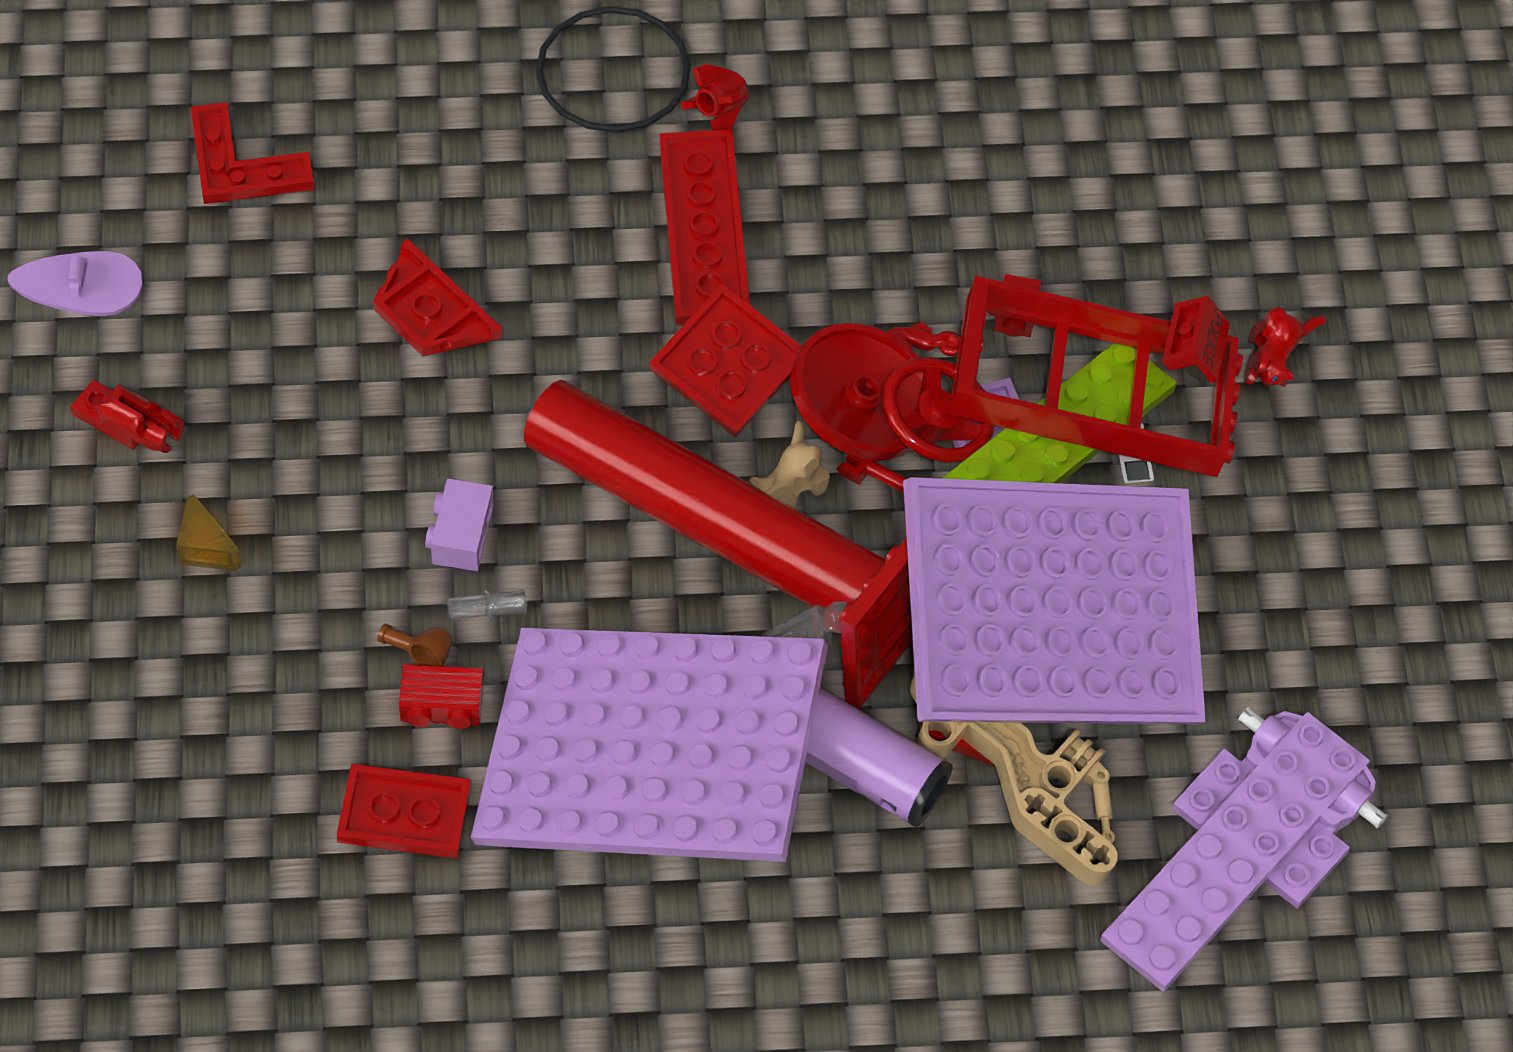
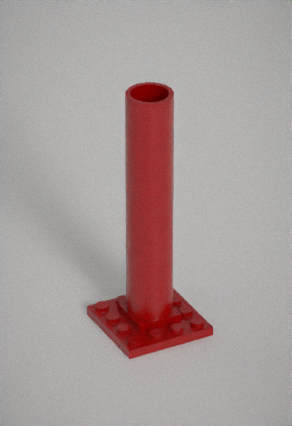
M560 379L552 383L535 402L524 428V442L528 448L839 623L842 636L840 644L842 645L843 655L841 664L844 674L842 685L844 686L845 702L860 710L913 642L907 537L900 546L895 545L885 559L567 381Z

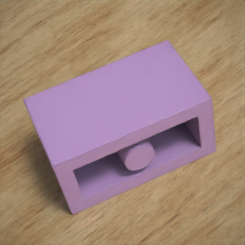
M447 478L444 492H437L435 498L434 515H438L436 525H429L426 534L425 547L431 549L432 564L478 571L494 507L493 486Z

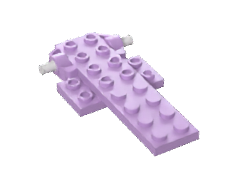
M1250 707L1246 708L1245 712L1243 711L1238 721L1255 732L1247 756L1241 762L1226 749H1223L1173 803L1172 810L1198 831L1101 935V942L1163 993L1263 883L1296 909H1299L1349 852L1350 847L1335 836L1338 830L1349 825L1359 815L1377 829L1386 820L1388 815L1370 802L1374 796L1373 792L1376 784L1368 769L1370 760L1310 713L1306 712L1304 716L1284 711L1275 716L1271 715L1264 720L1252 711Z

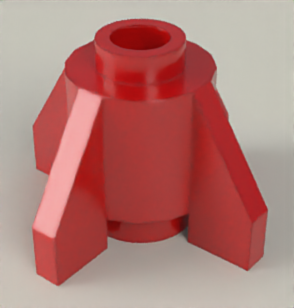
M708 63L693 68V74L700 88L696 96L680 103L682 110L698 107L705 116L715 117L710 120L713 131L731 130L743 104L749 96L745 79L735 71Z

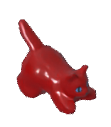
M1283 307L1272 308L1265 315L1264 320L1257 322L1250 332L1249 343L1257 345L1258 350L1252 353L1248 361L1243 382L1251 385L1257 378H1260L1263 385L1269 386L1273 384L1286 387L1287 383L1285 380L1294 379L1293 373L1286 366L1288 355L1303 337L1325 324L1327 321L1326 317H1312L1301 324L1298 318L1287 314Z

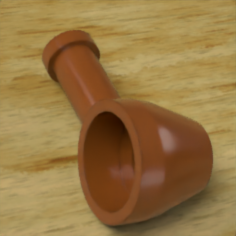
M385 623L381 626L377 635L378 642L388 643L408 651L411 659L416 664L444 665L452 643L451 636L440 627H432L413 637L393 629L391 625Z

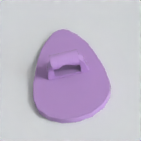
M111 251L80 252L42 258L14 269L7 277L8 284L12 289L36 303L73 313L93 316L116 315L129 309L138 300L143 288L142 274L135 261L124 254Z

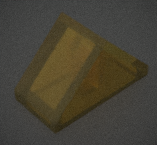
M194 494L189 496L186 500L176 545L180 565L236 571L241 568L238 547Z

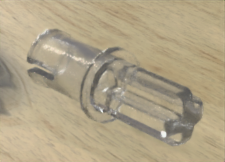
M524 589L490 593L489 590H484V595L448 599L447 612L452 620L486 617L487 621H492V617L524 615L527 614L526 595Z

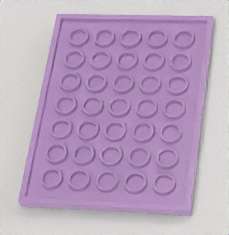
M914 477L903 480L918 722L1189 725L1206 722L1188 489Z
M521 628L472 829V841L475 845L786 862L828 649L825 639Z

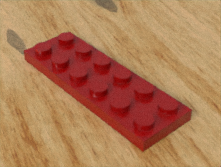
M732 130L659 133L675 325H684L722 283L750 305Z

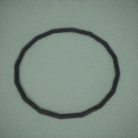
M607 6L579 12L557 25L540 47L536 74L543 97L562 117L587 129L622 132L647 127L672 112L687 91L691 64L684 42L664 21L639 9ZM606 13L638 16L661 27L678 45L684 64L681 88L667 107L642 121L617 126L588 122L569 113L549 93L543 75L546 51L562 30L582 18Z

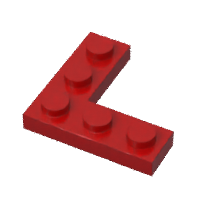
M227 102L191 107L204 204L314 190L309 152L235 161Z

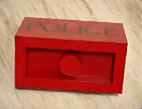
M1208 295L1175 303L1162 362L1169 371L1197 365L1209 382L1215 383L1218 382L1230 323Z

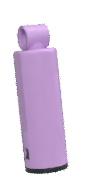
M820 687L805 762L912 826H919L940 799L951 776L952 764Z

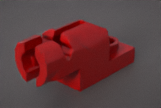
M92 380L70 406L73 416L132 450L140 443L153 451L168 453L171 451V448L166 444L167 437L178 442L184 429V420L166 408L162 409L157 403L145 399L121 384H117L111 390Z

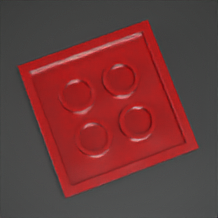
M722 283L649 362L648 368L736 438L791 377L793 362L802 346Z

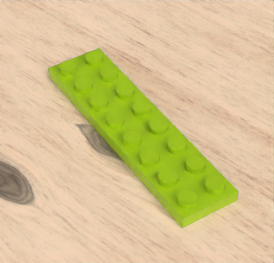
M1117 343L1109 346L1061 384L1058 409L1127 425L1136 349ZM1150 360L1148 361L1142 417L1171 395L1178 383ZM1043 398L1037 404L1045 405V398ZM1005 428L942 479L1061 484L1101 450Z

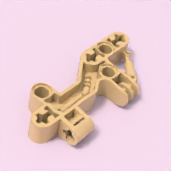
M914 674V677L910 685V693L912 698L917 702L916 683ZM923 722L917 736V744L944 758L963 739L995 765L1012 824L1022 835L1083 883L1095 886L1107 880L1117 862L1118 854L1113 845L1115 834L1110 831L1109 820L1113 818L1108 784L1110 775L1099 762L1106 752L1103 748H1100L1098 751L1091 748L1093 742L1090 739H1087L1085 742L1079 738L1081 735L1079 729H1076L1054 754L1044 755L1036 749L1031 732L1021 723ZM932 730L940 731L944 734L946 740L936 741L931 738L928 732ZM1075 766H1077L1079 769H1081V771L1078 772V771L1076 770ZM1048 777L1061 779L1065 787L1056 788L1052 786L1048 781ZM1082 782L1093 788L1097 820L1101 821L1102 834L1065 806V802ZM1033 807L1037 811L1031 815L1027 811ZM1050 819L1051 823L1047 829L1044 826L1047 820ZM1062 830L1069 833L1073 841L1068 843L1059 840L1055 831ZM1081 844L1084 847L1080 854H1078L1076 851ZM1095 858L1101 861L1096 866L1090 862Z

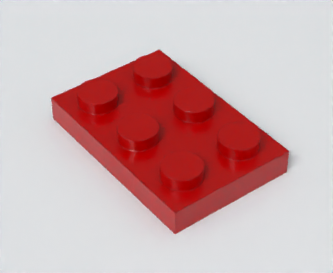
M351 764L336 835L337 843L458 859L471 791V779Z

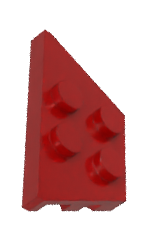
M408 238L403 241L401 253L395 265H391L386 274L385 284L379 288L373 300V308L422 357L497 340L503 336L502 327Z

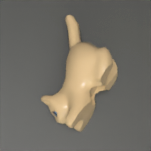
M801 421L795 423L791 444L782 453L775 470L768 477L750 478V482L754 486L793 508L796 506L799 495L805 491L815 496L823 494L830 478L828 469L820 464L822 452L819 446H810L804 442L806 431Z

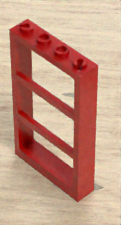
M975 275L966 299L949 415L1218 477L1223 464H1230L1234 453L1235 442L1229 441L1230 434L1232 435L1235 430L1238 413L1232 411L1233 405H1236L1241 385L1235 382V377L1241 371L1243 354L1238 353L1239 338L1228 335L1218 382L1215 383L1209 444L1141 429L1149 352L1164 354L1171 324L1170 321ZM986 313L1055 329L1045 405L975 389ZM1068 332L1136 348L1127 425L1058 409Z

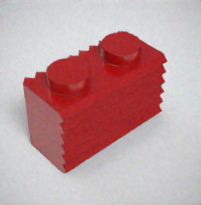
M403 663L399 699L400 721L408 722L416 727H425L432 722L435 724H448L456 729H465L472 724L475 726L480 725L484 686L483 667Z

